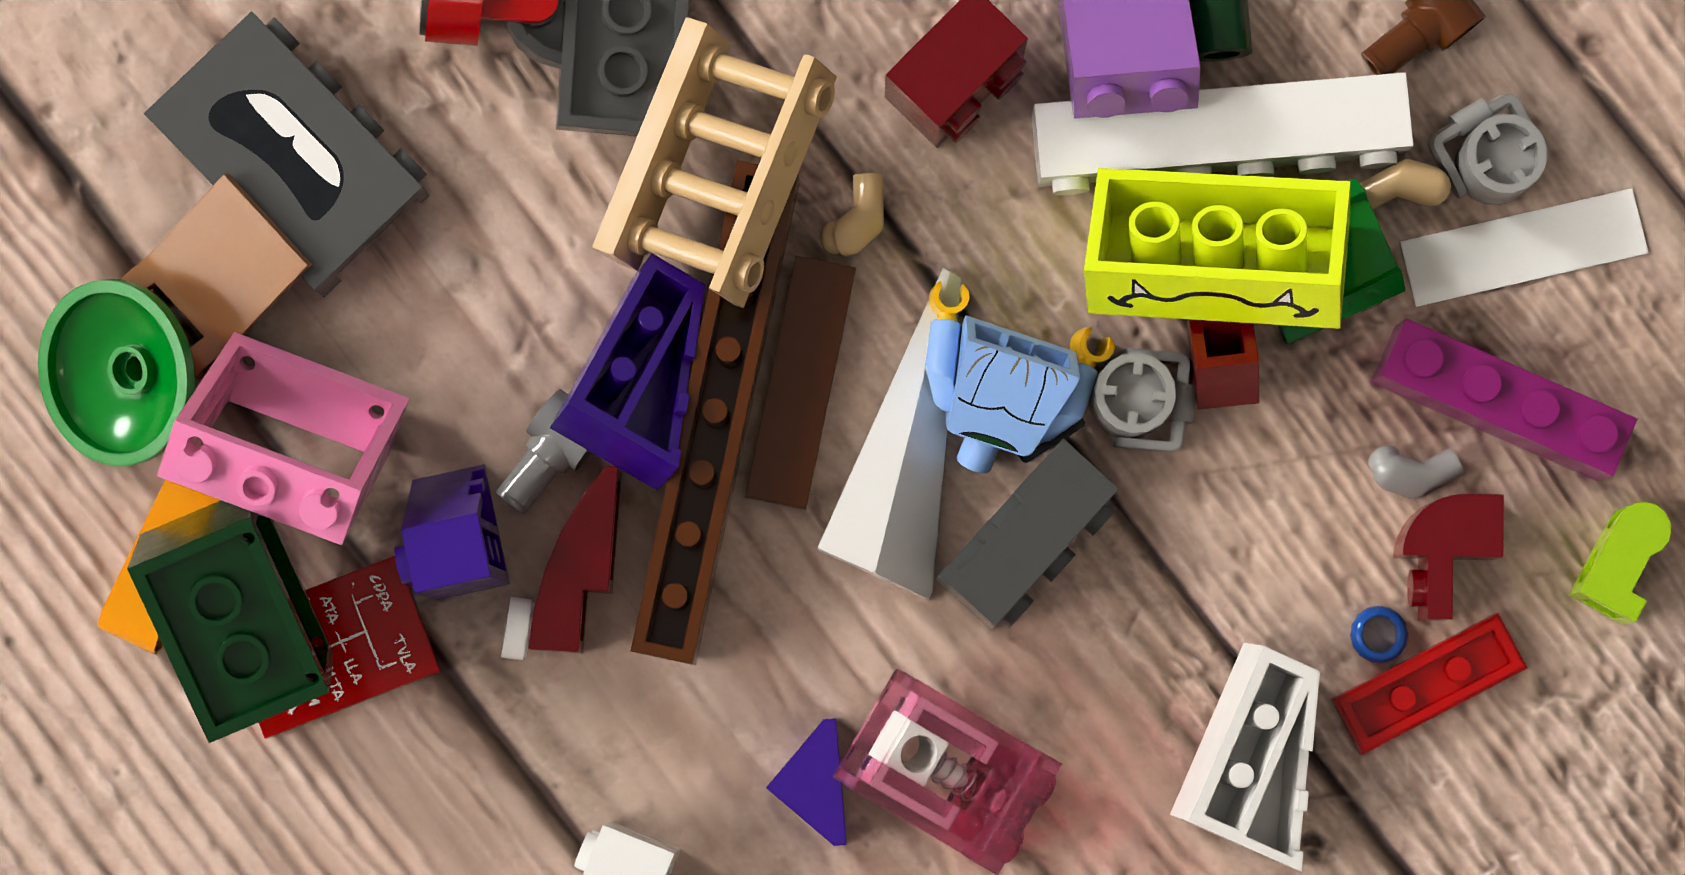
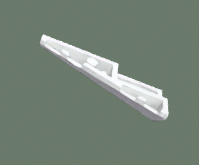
M943 268L936 282L937 284L941 281L939 299L946 307H956L959 303L958 295L961 278ZM929 300L817 548L820 552L875 575V577L927 600H929L933 591L947 439L946 412L937 407L933 401L925 366L930 324L938 318V315L932 311Z

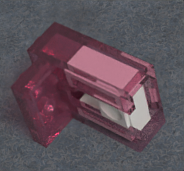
M896 668L834 773L833 778L945 843L978 865L998 875L1004 864L1010 862L1019 852L1024 840L1023 831L1035 810L1043 806L1052 795L1056 785L1055 776L1062 763L1015 738L917 678ZM918 736L919 748L916 755L911 760L902 763L901 751L904 744L910 738ZM949 743L971 756L967 764L957 763L956 757H947L945 750ZM930 777H932L934 783H942L944 789H952L947 799L924 787Z

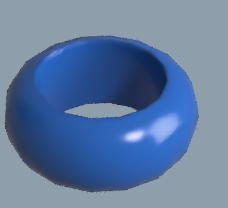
M1373 606L1366 608L1357 615L1351 626L1350 637L1353 648L1359 656L1369 662L1381 664L1390 662L1401 655L1407 645L1408 630L1406 622L1398 612L1389 607ZM1376 616L1389 620L1396 632L1394 644L1389 650L1382 653L1369 649L1364 643L1362 636L1363 627L1366 622Z

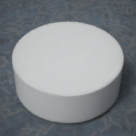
M510 596L501 658L520 661L526 658L535 606L532 599Z

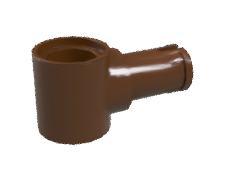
M1406 0L1405 5L1408 8L1401 13L1403 20L1365 49L1361 56L1375 75L1393 74L1426 49L1432 52L1439 46L1442 51L1446 50L1484 20L1486 15L1474 0Z

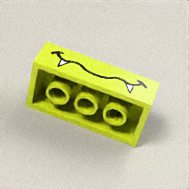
M1098 168L1084 265L1088 313L1340 329L1350 231V181Z

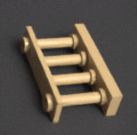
M686 17L592 248L615 263L636 271L639 270L644 256L649 252L714 274L709 289L733 305L744 308L749 293L758 287L762 279L764 256L819 120L829 112L835 96L834 83L837 76L815 57L806 54L803 55L795 76L728 56L727 52L731 45L728 40L707 23ZM721 79L784 99V104L772 133L768 134L705 113L704 109L714 84ZM696 137H700L760 157V163L748 192L682 171L681 165L691 141ZM674 194L737 215V220L724 251L659 229L657 224L667 199Z

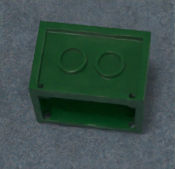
M220 500L140 534L127 570L208 743L330 692L334 652L273 519ZM319 637L323 640V644L315 646L311 642L312 639Z

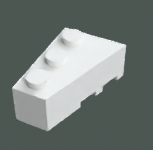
M1243 643L1170 815L1302 872L1303 851H1300L1303 811H1307L1309 791L1305 789L1309 751H1313L1320 671L1265 646Z

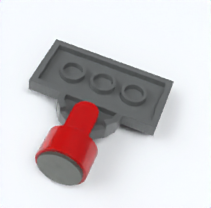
M421 0L419 35H425V42L478 46L481 19L504 21L505 27L517 48L537 63L560 69L556 130L638 136L685 18L688 17L689 0Z

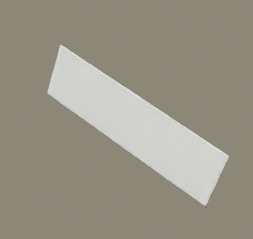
M1632 188L1400 241L1416 307L1649 253Z

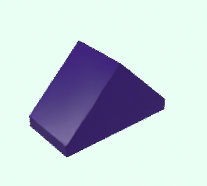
M836 718L823 719L766 787V789L833 846L847 845Z

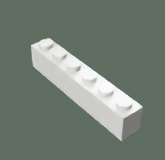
M1406 72L1199 90L1198 108L1174 112L1159 111L1115 115L1108 118L1089 117L1074 119L1071 101L1034 104L1031 115L1038 187L1052 186L1054 195H1074L1090 191L1089 183L1096 182L1098 168L1204 174L1237 170V175L1271 177L1275 175L1274 167L1298 165L1299 174H1320L1336 170L1335 162L1360 160L1361 169L1387 168L1397 164V157L1404 156L1413 147Z

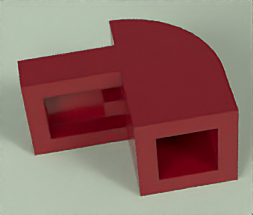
M1450 495L1421 507L1402 526L1395 542L1393 558L1418 559V570H1409L1407 582L1409 607H1418L1417 621H1446L1453 619V560H1495L1503 558L1504 495Z

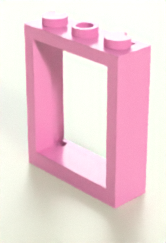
M234 332L175 419L157 476L342 545L392 450L410 398ZM243 357H251L255 365L249 366L245 364ZM230 401L363 451L364 453L350 480L211 427L227 402ZM372 406H381L384 414L374 413ZM334 488L339 492L340 496L332 497L327 493L326 489Z

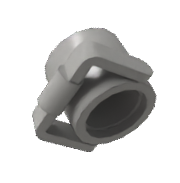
M1500 94L1487 102L1480 98L1449 116L1450 123L1432 133L1428 139L1429 149L1439 168L1448 175L1454 195L1459 199L1468 194L1470 198L1485 205H1503L1515 201L1541 177L1547 164V145L1543 134L1531 122L1520 99L1513 94ZM1505 108H1508L1511 113L1493 116ZM1470 133L1462 142L1454 165L1443 144L1456 136L1463 137Z
M1125 348L1123 355L1111 360L1096 377L1089 403L1090 411L1097 425L1109 435L1115 436L1113 447L1165 453H1177L1184 447L1187 424H1193L1196 403L1195 385H1191V360L1179 352ZM1163 363L1178 364L1176 383ZM1169 416V421L1172 422L1170 442L1136 439L1153 432Z

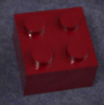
M959 0L885 75V98L936 148L948 137L954 143H957L981 118L978 114L983 107L981 103L990 94L1000 100L1024 75L1021 69L1027 63L1023 57L1028 38L989 0Z

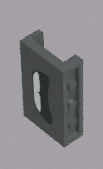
M251 11L144 112V115L212 185L224 174L228 173L236 180L312 263L301 277L317 293L325 297L341 282L337 275L414 201L418 200L419 203H422L429 196L419 183L427 174L402 148L393 156L377 140L384 132V129L361 105L358 104L350 112L334 96L342 86L317 60L307 68L292 53L300 43L275 17L265 25Z

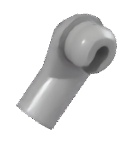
M1386 445L1374 450L1368 462L1369 468L1374 473L1373 479L1382 489L1408 499L1421 498L1464 475L1463 467L1451 448L1421 463L1407 456L1400 455L1396 447Z

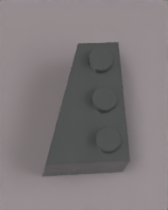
M1062 439L991 519L974 535L962 551L940 572L936 581L990 630L1000 621L1010 628L1034 602L1026 592L1043 574L1052 582L1075 557L1076 554L1067 546L1083 528L1093 536L1118 509L1109 500L1119 488L1067 441Z

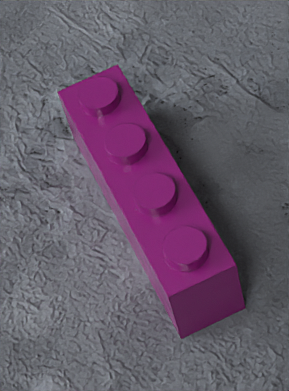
M1407 318L1394 327L1370 382L1595 481H1601L1614 476L1638 418Z

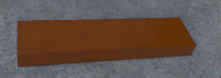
M795 256L747 485L746 498L802 510L807 509L856 267Z

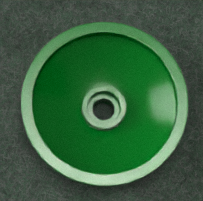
M120 279L99 280L83 284L65 295L55 306L45 324L38 352L39 382L48 413L63 437L86 457L111 466H129L143 463L165 452L174 421L195 390L194 364L190 346L179 321L168 306L154 293L136 283Z

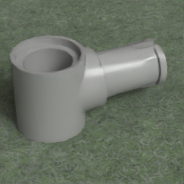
M559 389L549 398L529 424L526 433L531 436L526 442L528 449L496 491L504 501L523 514L527 512L558 471L565 474L569 467L575 471L592 454V452L550 429L552 422L568 395L562 389Z

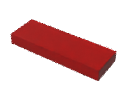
M1494 613L1332 698L1331 701L1359 754L1364 755L1520 673L1528 667L1499 613Z

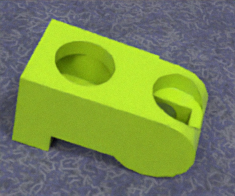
M1636 502L1615 511L1606 523L1568 596L1622 625L1636 623L1647 600L1634 594L1632 591L1650 556L1661 551L1669 542L1672 531L1666 512L1658 505L1649 502Z

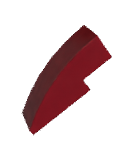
M605 466L582 495L561 530L546 565L534 606L528 649L583 654L588 592L613 594L622 470L616 466Z

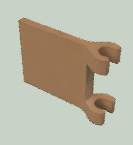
M228 173L224 174L147 257L121 277L120 280L136 283L154 294L160 288L204 336L190 348L195 380H197L203 373L206 375L233 333L245 335L308 270L312 263Z

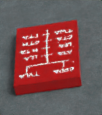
M395 556L305 590L334 652L330 692L258 723L264 739H269L442 672L409 583L402 584ZM315 637L311 641L315 646L323 644V640L319 637Z

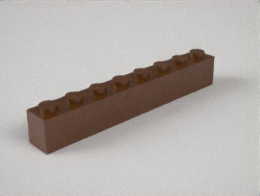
M737 160L731 187L748 192L759 164ZM799 174L796 177L764 256L762 279L758 287L749 293L744 308L733 305L710 289L708 291L687 388L689 400L687 413L683 416L678 448L681 449L679 468L667 480L631 652L696 666L799 190ZM725 213L718 249L724 251L737 220V215Z

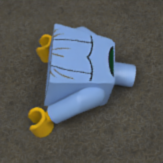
M941 281L931 289L929 305L932 311L938 315V318L930 324L925 366L933 401L937 407L946 412L947 430L953 434L965 437L956 457L962 466L975 472L988 473L993 466L999 449L1020 456H1029L1034 452L1039 442L1051 441L1082 419L1092 394L1096 377L1098 376V372L1094 369L1095 365L1098 362L1106 361L1114 353L1115 344L1110 336L1102 338L1097 353L1092 355L1086 345L1092 327L1081 328L1073 334L1070 341V350L965 315L961 327V324L956 322V316L968 304L970 297L967 287L964 284L960 286L958 306L951 308L944 306L939 299Z

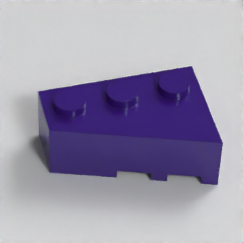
M651 253L629 283L550 426V429L657 491L679 468L681 449L678 448L683 416L687 413L689 394L687 393L691 361L695 358L705 284Z
M485 464L412 480L401 527L404 545L394 547L396 565L402 584L409 583L413 587L415 594L435 600L509 585L510 580Z

